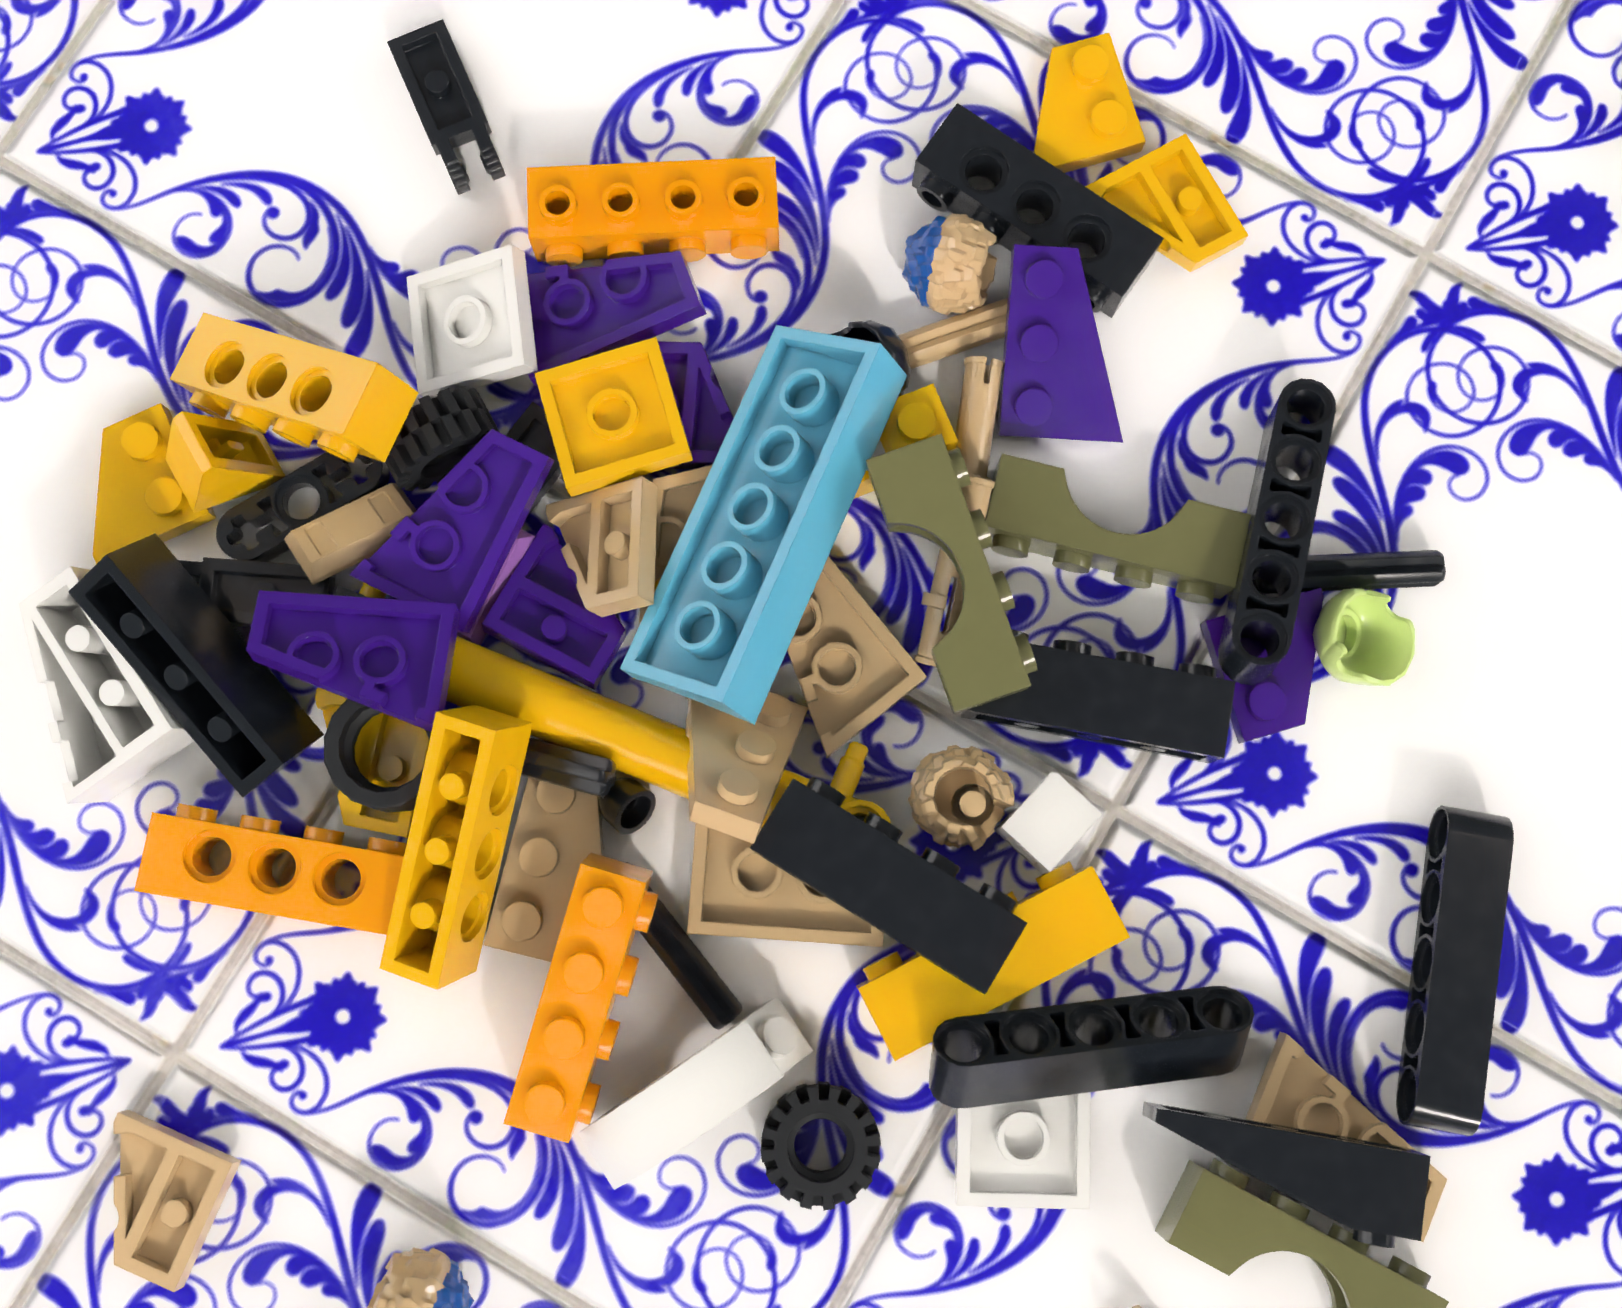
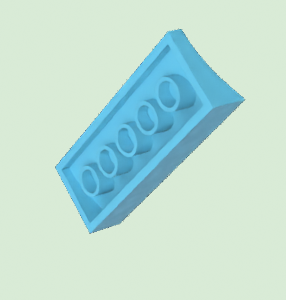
M776 325L654 592V604L648 606L620 667L622 671L635 679L680 694L755 725L866 472V460L872 458L908 376L881 343Z

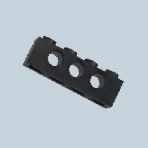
M959 103L955 105L915 160L912 186L917 189L919 197L935 210L941 212L949 210L953 214H967L969 218L982 222L985 229L996 235V242L993 245L999 243L1011 252L1012 244L1069 247V244L1073 242H1084L1090 245L1095 250L1097 256L1093 258H1080L1093 312L1101 311L1110 318L1114 316L1152 262L1164 239ZM973 176H984L990 179L995 187L989 190H979L971 186L967 179ZM1023 209L1037 210L1044 216L1046 221L1041 224H1030L1019 216L1018 211Z

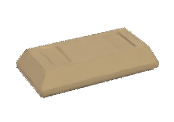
M390 483L290 531L284 540L312 585H315L361 562L364 558H370L392 536L390 532L406 516L411 517L417 510L404 491L396 483Z

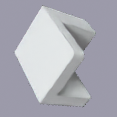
M1052 772L1046 776L1017 809L1009 813L995 831L1043 874L1051 872L1102 816V813L1059 773Z

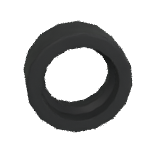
M347 699L332 715L324 735V764L333 784L351 801L384 812L414 810L423 769L413 780L399 787H381L365 778L360 773L355 761V743L362 727L372 717L382 712ZM425 730L430 740L431 732Z

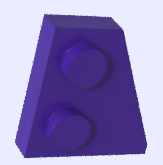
M543 524L482 622V628L485 633L595 690L625 640L626 629L615 614L600 617L585 609L576 587V573L567 566L561 551L563 547L559 543V538L551 527Z

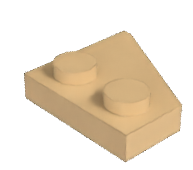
M643 476L546 505V515L549 522L560 528L566 542L561 551L568 568L576 573V587L585 609L600 617L654 604L658 486Z
M131 1110L120 1111L113 1121L114 1134H120V1175L114 1176V1205L119 1216L118 1225L114 1230V1265L169 1291L176 1292L185 1286L242 1160Z

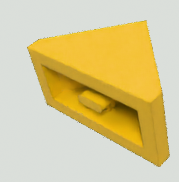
M181 411L172 418L165 460L194 513L264 489L286 476L263 433L237 421Z

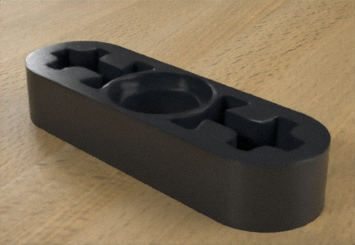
M326 452L224 513L216 528L218 545L232 559L269 562L289 550L284 538L290 531L388 485L390 470L386 463L358 454L356 458L362 463L369 464L372 462L365 469L368 479L361 484H358L352 478L338 483L351 474V468L348 465L350 462ZM327 474L330 479L338 483L334 487L343 495L341 498L335 500L332 491L320 480L322 476ZM304 487L316 489L320 495V505L316 513L306 519L292 518L288 511V501L291 495ZM272 507L276 517L288 526L287 530L281 533V530L273 524H269L274 519L266 513L268 508ZM249 522L256 528H262L269 524L255 534L256 540L259 543L256 547L250 549L242 543L236 544L244 537L241 527L245 523Z

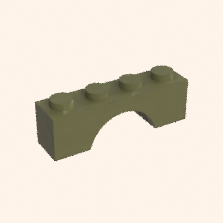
M941 433L867 459V472L888 532L909 533L933 542L947 554L959 574L963 592L960 615L950 632L932 648L931 653L953 715L1028 689L1031 686L1028 674L1038 670L1025 633L1014 636L1005 611L1014 609L1015 603L1003 571L994 574L990 571L983 549L992 547L993 542L981 509L969 512L961 488L971 485V481L960 449L957 447L948 451Z
M1002 453L994 472L993 481L995 484L991 491L985 519L993 542L992 551L1013 558H1027L1028 552L1053 558V566L1074 573H1088L1090 567L1115 573L1113 580L1129 587L1147 589L1151 587L1152 583L1176 588L1175 596L1194 603H1213L1214 598L1221 599L1235 588L1251 514L1188 499L1168 523L1155 530L1141 534L1116 533L1093 523L1079 510L1070 495L1064 468Z
M1213 1158L1209 1169L1189 1159L1155 1229V1232L1169 1244L1228 1276L1245 1262L1265 1253L1288 1251L1308 1256L1318 1266L1326 1279L1331 1294L1332 1308H1446L1449 1303L1448 1300L1427 1289V1285L1432 1277L1431 1275L1394 1255L1388 1267L1368 1257L1366 1253L1370 1245L1353 1240L1352 1232L1335 1223H1332L1328 1234L1306 1223V1219L1311 1210L1274 1190L1268 1202L1245 1190L1250 1177Z

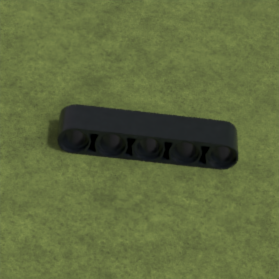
M1301 378L1285 386L1264 425L1247 508V514H1251L1236 586L1230 591L1218 649V662L1222 671L1231 680L1240 684L1253 685L1264 681L1286 656L1292 642L1336 413V400L1331 390L1323 383L1314 379ZM1289 412L1304 415L1310 424L1296 421L1290 416ZM1277 467L1292 469L1299 476L1300 480H1290L1284 477ZM1271 522L1281 525L1287 530L1290 538H1279L1267 530L1265 523ZM1262 579L1270 582L1276 588L1279 596L1268 597L1261 594L1255 588L1252 580ZM1248 637L1258 640L1265 647L1267 657L1250 655L1243 648L1240 638Z
M1441 805L1436 809L1431 819L1427 837L1396 1094L1397 1115L1403 1125L1465 1136L1474 1135L1480 1125L1485 1099L1514 844L1513 824L1510 818L1506 816Z
M1208 986L955 1017L945 1020L940 1024L933 1035L929 1088L933 1096L944 1105L952 1108H972L1224 1075L1233 1072L1241 1063L1254 1018L1253 1006L1246 996L1235 989L1226 986Z

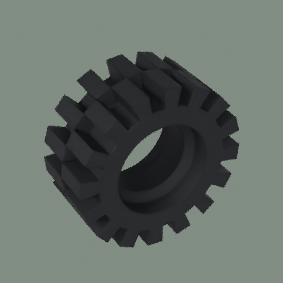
M458 386L452 393L449 388L440 390L437 397L431 399L429 395L418 399L420 404L411 407L385 461L400 489L405 488L406 491H413L418 487L422 490L429 488L435 481L438 484L491 429L500 432L479 392L475 388L467 389L466 386Z
M818 1081V1084L807 1085L805 1083L796 1086L794 1091L789 1094L785 1093L777 1100V1104L772 1111L770 1110L765 1120L760 1150L762 1163L764 1162L766 1175L771 1184L775 1183L780 1189V1195L788 1201L792 1198L800 1202V1207L812 1210V1206H823V1211L835 1209V1204L845 1201L847 1205L857 1199L856 1194L862 1188L866 1190L873 1181V1172L875 1169H878L881 1158L879 1154L881 1146L880 1133L868 1106L860 1097L858 1098L851 1093L850 1089L842 1085L838 1087L830 1085L829 1082ZM814 1119L833 1121L843 1130L846 1136L847 1147L842 1160L828 1170L819 1171L808 1168L799 1160L795 1152L794 1141L799 1129L805 1123Z

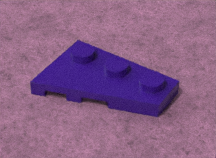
M1012 244L1003 353L1004 370L1002 371L997 428L998 435L1123 443L1079 249Z
M674 251L607 259L606 263L602 266L571 269L568 264L545 267V272L527 274L538 371L528 373V377L538 387L534 373L656 337L706 315V310L690 268L682 253Z
M491 429L437 484L438 489L411 517L406 516L390 532L392 536L369 559L364 558L349 575L398 600L456 603L460 613L458 630L470 633L555 460Z
M259 590L246 651L254 662L431 732L435 713L445 710L460 613L456 603Z

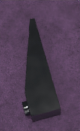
M1144 1101L1143 1116L1334 1221L1353 1229V1240L1385 1248H1395L1396 1237L1421 1241L1431 1156L1402 1146Z

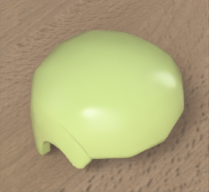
M1362 588L1345 589L1331 598L1322 607L1314 626L1313 640L1323 667L1335 679L1358 685L1390 686L1405 676L1415 655V628L1410 619L1400 617L1390 610L1387 604L1391 600L1389 595Z

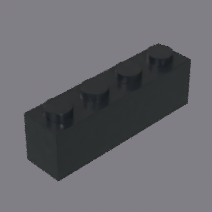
M156 533L106 554L68 591L242 798L285 768L324 735L267 666L252 660L246 651L247 642Z
M1012 630L1014 636L1024 633L1021 631ZM1054 640L1053 648L1030 643L1038 670L1028 674L1031 683L1028 689L961 713V718L1203 763H1212L1225 756L1236 681L1217 678L1218 670L1207 665L1181 663L1177 671L1155 667V658L1146 654L1120 651L1116 653V658L1112 659L1091 655L1092 647L1085 643L1071 640Z
M812 776L805 786L793 778L750 849L971 988L986 994L1027 925V922L1013 914L1019 903L987 883H983L979 892L970 888L955 878L961 869L957 864L928 847L925 848L921 856L898 843L903 832L876 814L868 812L862 821L842 809L840 806L846 797L823 781Z

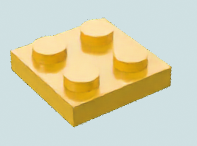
M656 337L534 373L564 483L571 497L693 460Z

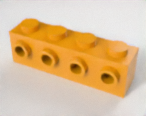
M775 157L527 167L528 239L538 262L546 261L551 266L568 264L569 267H575L580 265L583 260L615 259L680 251L687 262H694L705 258L706 254L731 253L733 257L738 259H757L765 256L768 251H780Z
M592 852L581 862L503 1124L569 1143L578 1122L590 1125L602 1085L591 1082L597 1059L609 1061L621 1023L620 1021L610 1019L616 995L628 997L640 959L629 955L636 930L644 933L648 932L659 894L648 891L653 875L652 870Z

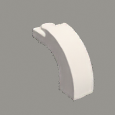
M776 996L676 1067L620 1102L578 1132V1134L615 1190L655 1167L724 1121L783 1078L785 1072L812 1053L813 1049L778 996Z

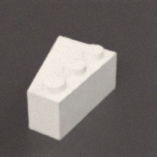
M69 566L18 604L37 683L45 684L54 721L47 723L52 743H60L69 782L62 783L66 803L109 802L194 740L68 593L90 571L89 569Z

